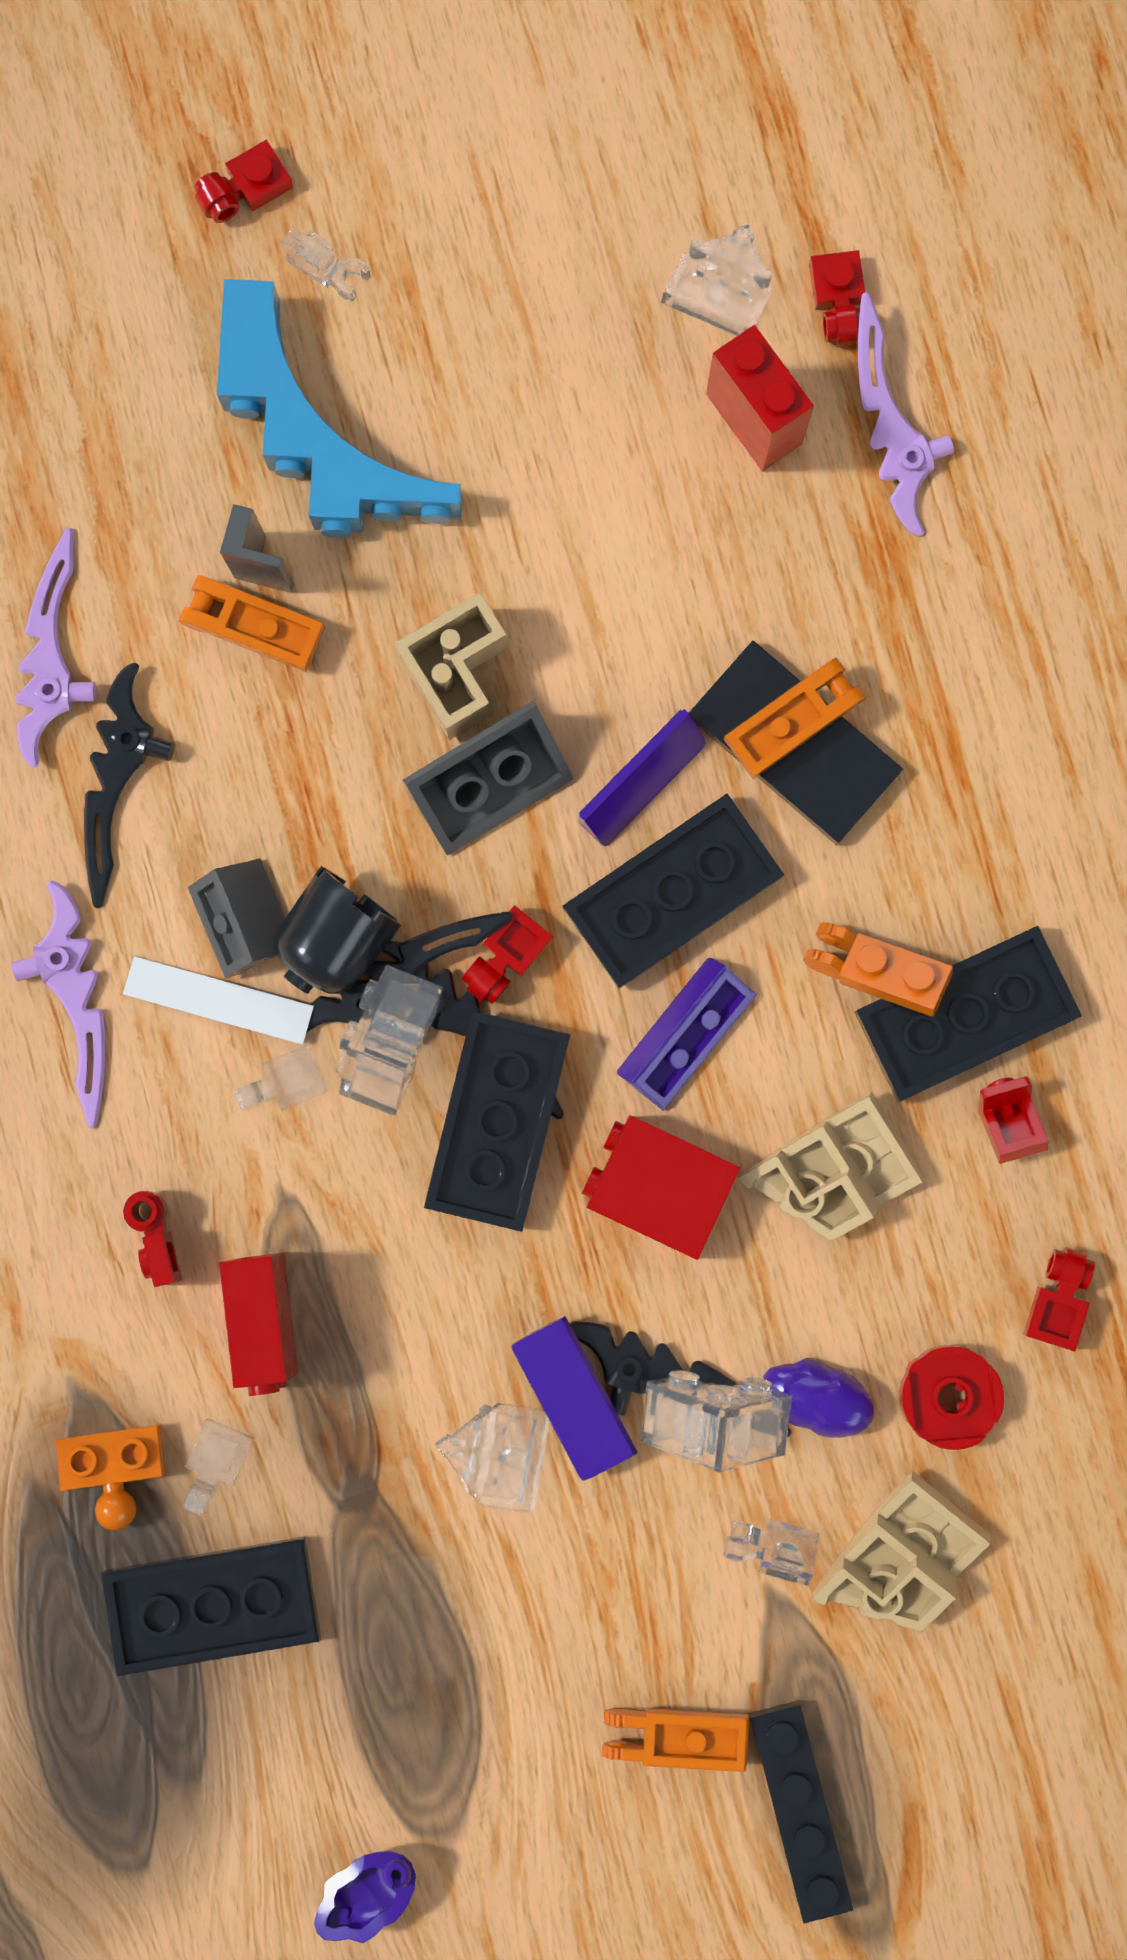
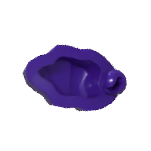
M806 1357L794 1364H783L769 1368L763 1375V1388L767 1395L778 1406L783 1420L796 1427L810 1429L823 1437L844 1438L862 1432L873 1421L874 1407L870 1395L857 1379L844 1370L833 1369L821 1361Z
M391 1851L375 1852L355 1859L347 1869L335 1874L325 1883L324 1899L317 1910L314 1920L316 1933L328 1941L350 1939L364 1943L375 1937L384 1926L394 1923L409 1904L416 1881V1873L412 1863L404 1855Z

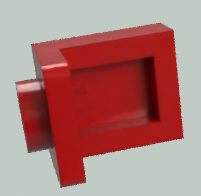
M1028 1076L1018 1079L1001 1078L990 1083L980 1091L979 1114L999 1164L1048 1150L1049 1140L1031 1099L1032 1084Z

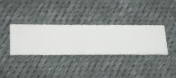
M136 956L133 958L123 994L302 1045L314 1008L312 1005Z

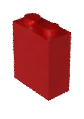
M755 324L713 352L706 395L763 472L802 445L814 405Z
M631 1115L628 1116L625 1125L615 1121L603 1146L604 1149L611 1152L604 1170L594 1166L581 1193L590 1198L586 1208L698 1260L741 1167Z
M284 1252L219 1262L233 1389L248 1387L249 1396L280 1392V1388L286 1387V1381L298 1374Z

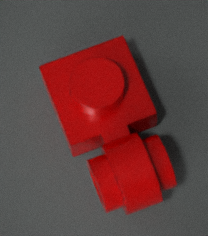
M266 139L225 163L227 172L231 177L230 180L227 177H221L218 172H211L201 177L194 186L197 192L195 200L207 218H213L216 223H222L231 219L238 212V201L244 198L251 211H254L291 190L293 183Z
M859 250L811 256L809 268L815 310L832 308V311L823 312L825 341H834L836 346L856 344L860 308H855V305H861L862 294L865 293Z
M515 905L509 911L512 914V919L490 935L483 943V947L495 955V957L486 961L479 956L461 978V980L468 984L466 990L481 1002L486 999L493 1004L508 987L511 981L504 976L507 966L522 977L553 939L550 933Z
M139 1191L132 1194L125 1202L123 1214L126 1223L132 1229L140 1232L144 1231L145 1237L142 1238L144 1248L138 1250L139 1263L144 1278H152L154 1288L182 1281L171 1231L168 1232L166 1227L167 1205L165 1200L153 1191ZM144 1202H147L152 1208V1214L148 1220H144L139 1214V1208Z
M1067 1247L1063 1251L1053 1250L1047 1265L1046 1278L1054 1280L1056 1289L1052 1291L1037 1286L1023 1335L1064 1349L1076 1351L1090 1303L1073 1296L1074 1292L1078 1291V1288L1082 1290L1088 1289L1095 1270V1261L1087 1259L1086 1253Z

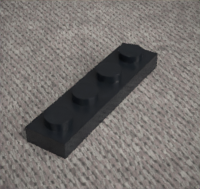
M799 1701L749 1713L803 1924L854 1911Z

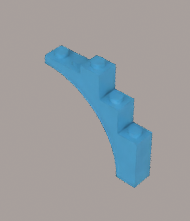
M224 279L217 382L218 399L223 410L230 411V414L235 417L251 419L257 418L259 413H265L263 457L269 470L275 471V474L286 478H301L305 476V472H311L309 518L314 530H321V534L327 537H349L351 532H363L364 513H371L372 518L381 521H397L401 519V515L421 516V520L437 524L449 522L450 517L462 518L463 496L461 484L437 482L411 476L377 462L343 440L321 419L309 404L293 378L283 350L280 329V299L274 281Z

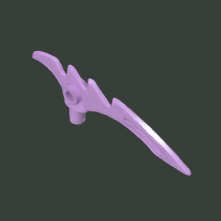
M865 292L861 298L858 328L859 384L863 409L866 411H880L870 440V446L875 450L883 447L888 448L879 471V478L883 481L896 479L900 481L890 497V502L905 528L917 536H922L925 530L919 520L916 508L918 490L926 476L935 469L934 460L953 454L954 446L948 435L927 442L925 437L910 425L897 407L891 395L884 368L885 333L870 293ZM870 327L874 329V368L877 384L876 387L872 385L870 372Z
M67 528L56 545L44 570L31 606L25 632L28 636L38 637L40 640L18 666L21 673H32L34 675L15 697L17 704L33 708L31 713L17 723L19 748L24 760L31 767L39 765L38 744L42 732L48 723L61 713L71 711L73 702H95L97 700V686L95 682H73L58 641L57 621L59 605L67 582L73 574L74 531L72 528ZM64 561L65 564L54 587L47 614L43 616L42 613L53 578L60 563Z
M49 881L47 888L54 904V917L51 928L42 941L33 946L34 956L12 962L11 966L17 982L41 975L43 982L55 993L65 1007L73 1024L78 1045V1072L75 1086L87 1125L90 1128H95L98 1122L104 1085L105 1026L103 1011L101 1009H87L86 1005L97 982L98 973L95 970L80 971L91 948V941L88 938H70L71 933L81 921L80 913L66 888L55 881ZM89 1032L93 1035L94 1050L91 1093L86 1092L88 1075L87 1034Z

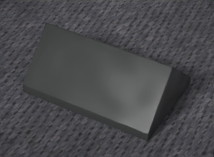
M532 701L403 779V782L446 855H449L574 778L536 704Z

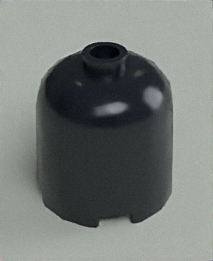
M322 865L280 925L275 935L274 949L279 960L288 968L284 978L306 994H309L313 987L328 994H340L348 991L358 982L402 925L397 922L393 915L367 895L363 894L361 899L357 901L359 897L344 886L346 880Z

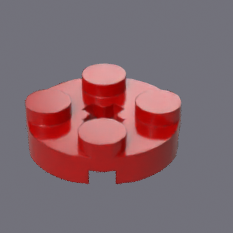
M942 1345L926 1350L919 1357L914 1358L908 1363L900 1384L899 1402L905 1421L916 1435L938 1448L961 1450L980 1443L987 1437L985 1435L992 1430L995 1422L998 1423L1004 1408V1390L998 1373L982 1356L965 1347ZM948 1383H954L956 1390L964 1391L965 1400L958 1401L956 1410L952 1412L948 1411L945 1403L938 1402V1393L944 1392L945 1385Z

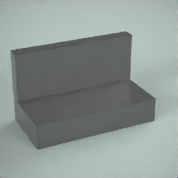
M233 504L220 554L233 577L238 580L292 593L294 583L282 558L262 553L266 535L254 510Z
M260 858L216 868L188 887L225 979L240 975L261 961L278 957L274 949L275 935L285 917Z

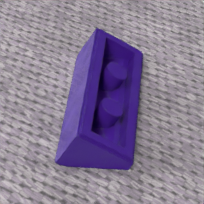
M680 709L579 812V824L602 846L609 845L705 747L706 741L703 734L685 709Z
M712 958L706 959L618 1068L617 1074L664 1111L757 994L724 964Z
M566 1316L529 1333L512 1344L513 1353L582 1481L588 1480L638 1453Z

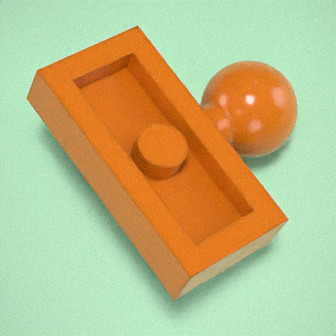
M160 1425L56 1439L60 1491L103 1486L104 1493L96 1503L95 1516L99 1524L105 1529L112 1531L122 1530L128 1527L135 1518L136 1503L134 1498L124 1491V1483L166 1477Z

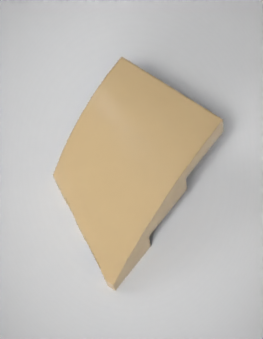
M871 1092L780 1147L743 1172L738 1179L745 1187L757 1189L777 1202L781 1210L792 1217L805 1220L811 1229L828 1240L833 1241L873 1219L882 1204L921 1184L924 1181L925 1175Z
M911 1471L873 1512L842 1550L814 1589L812 1599L822 1605L832 1601L858 1608L863 1616L877 1620L890 1619L899 1626L922 1632L956 1600L957 1576L991 1544V1534L914 1471Z

